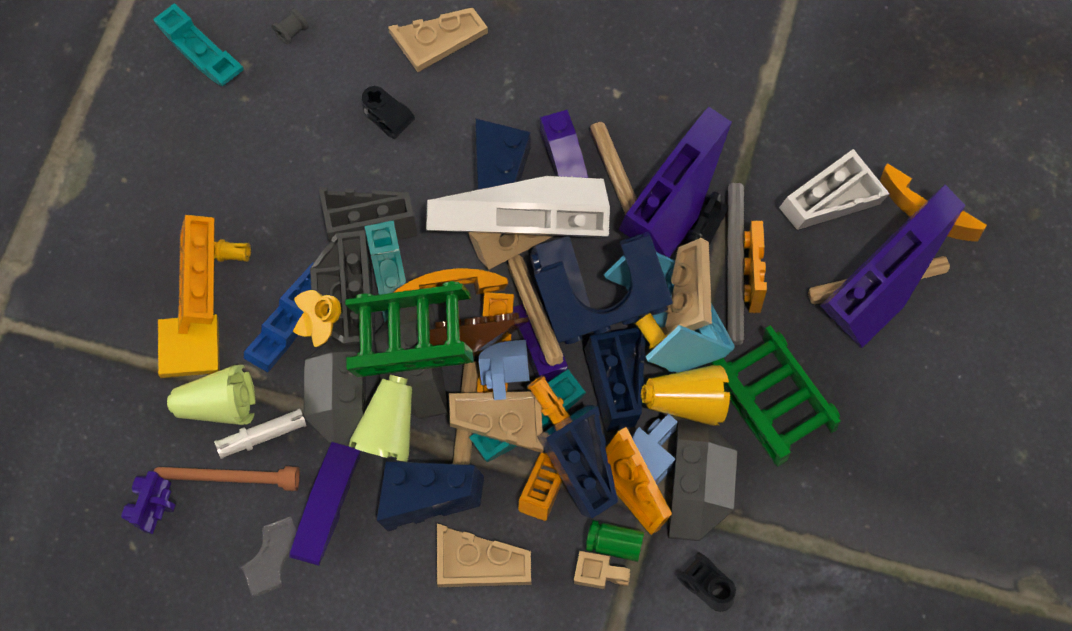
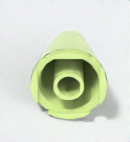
M233 365L176 387L167 398L168 409L176 418L236 425L249 424L254 418V413H249L250 405L255 404V391L249 372L242 371L245 367L244 365Z
M391 374L389 380L382 379L350 439L349 447H355L357 450L386 458L392 456L396 457V460L408 461L412 386L406 385L408 379Z

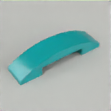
M175 3L153 19L154 23L172 44L196 68L218 85L223 87L244 70L243 66L226 50L222 52L194 26L192 19Z
M394 221L365 226L379 295L394 293L398 288L406 284ZM388 310L382 311L384 323L388 320Z
M569 369L548 382L555 395L561 397L564 401L563 407L566 411L586 394ZM542 414L543 430L552 422L547 415L544 416ZM475 433L469 437L486 462L517 447L516 445Z

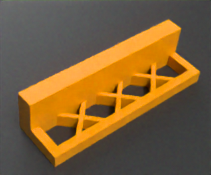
M185 215L180 232L178 334H187L190 323L212 324L213 217Z

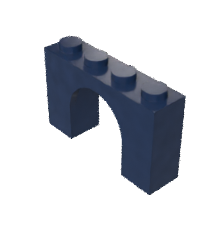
M649 232L619 241L630 272V286L625 297L612 307L596 309L583 304L572 290L563 261L534 271L558 343L565 341V344L578 342L583 339L582 335L593 331L594 335L609 331L611 329L610 325L622 322V325L631 324L640 319L639 315L648 312L652 315L660 314L668 310V305L673 304Z

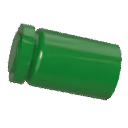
M593 520L587 536L586 550L591 552L595 550L596 553L638 562L645 532L608 523L599 524V521Z

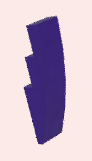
M331 442L299 523L289 554L290 558L320 565L340 519V509L350 489V480L360 459V450Z

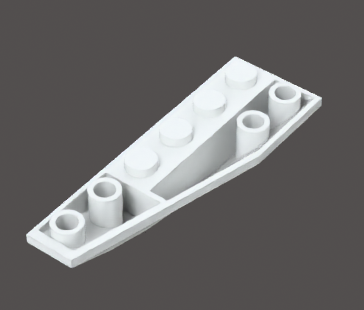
M544 176L427 200L426 230L602 238L609 236L610 205L604 179Z

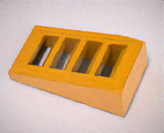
M543 452L540 453L519 498L518 510L526 515L546 521L559 492L562 479L558 473L555 474L542 469L543 466L555 469L547 453ZM538 477L552 481L553 484L539 480ZM534 488H535V489H538V490H541V491H544V492L548 493V495H545V494H542V493H539V492H536V491H533V490H534Z

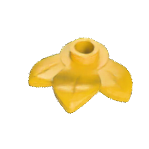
M315 290L302 292L294 300L304 313L297 322L293 332L300 336L312 337L314 347H319L330 338L333 324L341 315V304L336 297L330 295L322 296Z

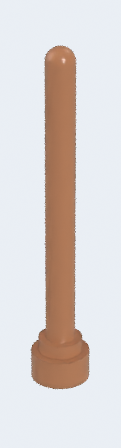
M285 466L284 469H279L278 472L157 467L154 469V472H157L163 479L278 484V487L283 488L284 491H298L300 482L299 467Z

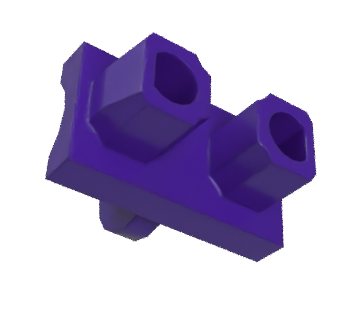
M148 471L146 476L135 477L132 492L139 496L136 505L129 503L125 505L121 517L143 532L153 534L157 521L162 519L164 511L174 512L176 505L168 501L171 494L169 490L171 482L161 478L154 471Z

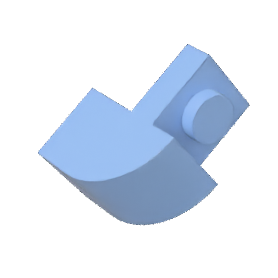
M526 340L496 343L480 353L478 360L481 385H487V389H493L494 400L506 399L505 383L530 381Z
M669 414L663 420L658 418L647 430L649 435L639 427L633 436V440L657 485L672 471L676 461L662 447L675 433L678 421Z

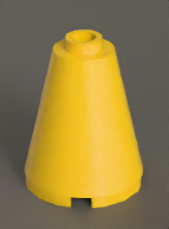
M711 365L648 379L646 385L642 386L641 399L643 403H646L648 409L711 426H718V423L725 421L729 409L730 392H724L723 383H729L725 369L721 365Z

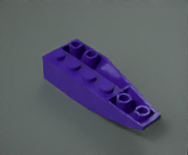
M708 106L626 213L618 230L629 237L649 232L656 252L670 258L698 219L732 122Z
M943 185L820 305L860 348H863L904 308L966 206L946 185Z

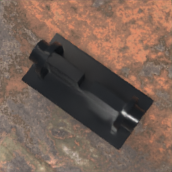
M712 192L711 195L705 196L698 219L687 232L681 244L685 245L699 238L708 241L709 245L711 244L728 211V205L721 201V194Z

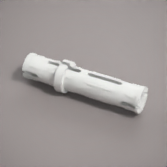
M299 408L296 411L249 429L243 427L239 429V433L214 441L220 458L223 459L244 449L250 451L254 445L298 428L306 427L301 409Z

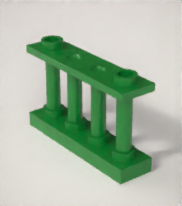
M450 281L443 283L440 287L381 295L363 293L356 295V298L345 299V305L355 314H359L360 352L357 353V356L346 357L347 370L356 377L474 363L473 350L460 340L458 301L471 299V293L462 283ZM446 302L447 341L444 342V345L433 346L430 344L429 304ZM417 306L418 345L414 349L404 350L401 348L400 308ZM388 310L389 348L384 353L375 354L372 352L371 312Z
M770 325L765 328L762 338L765 342L764 344L732 363L730 361L726 362L722 358L711 362L710 366L721 365L725 369L729 383L723 382L724 392H730V402L776 467H779L787 462L791 453L789 450L791 448L790 445L824 424L832 434L837 430L841 420L839 419L840 414L837 408L832 403H827L787 348L788 345L784 336L780 332H775ZM773 353L782 367L749 387L747 385L743 386L737 378L738 373ZM790 376L799 388V391L767 411L764 409L760 410L755 403V397ZM807 400L817 415L785 435L781 433L778 435L772 426L773 421Z

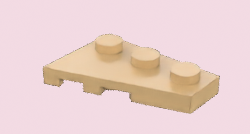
M474 8L442 14L437 19L424 22L423 19L415 20L413 24L398 27V24L388 26L389 33L417 72L488 33V27Z
M699 238L678 247L671 282L674 285L672 293L673 304L668 305V310L665 311L668 313L665 327H660L665 335L670 334L678 325L694 331L712 324L709 242Z
M531 391L506 392V399L494 400L493 392L449 394L450 427L543 453L544 448L537 437L543 433L541 405Z
M437 524L438 587L531 585V551L498 541H489L468 532L462 533L449 529L447 526Z

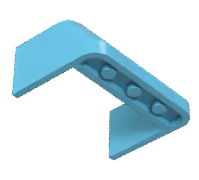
M657 253L672 298L674 285L671 282L675 260ZM623 255L604 276L610 281L625 286L628 291L630 272ZM711 303L712 324L694 331L678 325L646 356L648 362L664 367L670 372L678 373L722 359L733 351L735 346ZM663 312L652 315L660 327H665L668 313Z

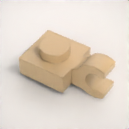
M579 551L574 584L605 589L606 581H610L618 585L628 586L630 569L610 566V556Z

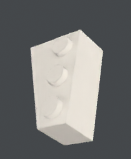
M852 149L790 194L779 208L793 226L799 230L880 205L890 193L855 150Z

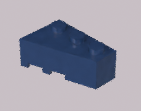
M476 119L478 190L519 182L531 149L530 132Z
M570 236L535 245L530 254L534 271L563 261L575 296L583 304L591 307Z
M639 327L592 335L589 337L584 349L606 432L620 430L625 427H635L642 414L641 389L644 385L643 371L646 356V338Z
M596 405L585 406L537 436L581 514L589 518H594L618 502L611 465L608 463L605 449V436L601 430L599 407Z
M386 461L377 522L387 531L396 530L398 526L413 522L415 524L425 522L427 518L438 515L447 516L480 507L484 476L475 465Z

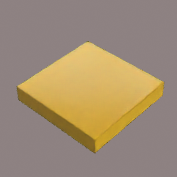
M217 314L213 315L212 324L190 323L187 334H178V318L158 319V375L160 378L212 374L220 371L219 318Z

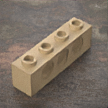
M468 232L478 259L488 270L553 237L524 234H504L501 236V233Z

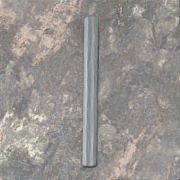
M730 183L728 186L727 332L734 345H741L744 340V186L741 183Z

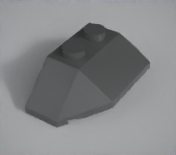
M365 230L336 233L331 239V243L322 251L310 268L311 290L319 292L322 296H334L341 304V315L333 324L331 337L343 345L360 343L359 314H355L345 305V299L356 298V295L363 293L373 295L372 269ZM371 312L372 342H374L376 322L375 312Z
M429 304L430 329L435 328L433 304ZM417 306L400 308L401 348L404 350L414 349L418 345ZM388 320L375 334L377 353H384L389 348ZM442 367L380 374L381 381L382 379L389 380L390 374L408 379L406 385L412 386L411 413L417 418L422 419L449 413Z
M334 338L305 359L304 418L330 445L331 442L348 446L366 410V376L356 377L346 367V357L357 356V353L360 352V343L343 345Z
M678 420L669 538L700 541L734 510L737 450L711 425Z

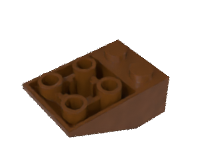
M519 313L494 315V321L490 322V316L464 319L465 325H461V319H459L460 340L473 350L474 360L479 357L484 349L499 343L528 323V317L519 318ZM447 321L435 322V328L430 329V344L433 346L444 345V342L447 341Z

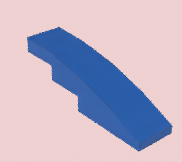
M314 262L279 299V307L262 324L261 333L244 351L245 360L266 372L273 368L298 337V334H295L293 330L304 312L297 306L294 298L302 292L311 290L310 268Z

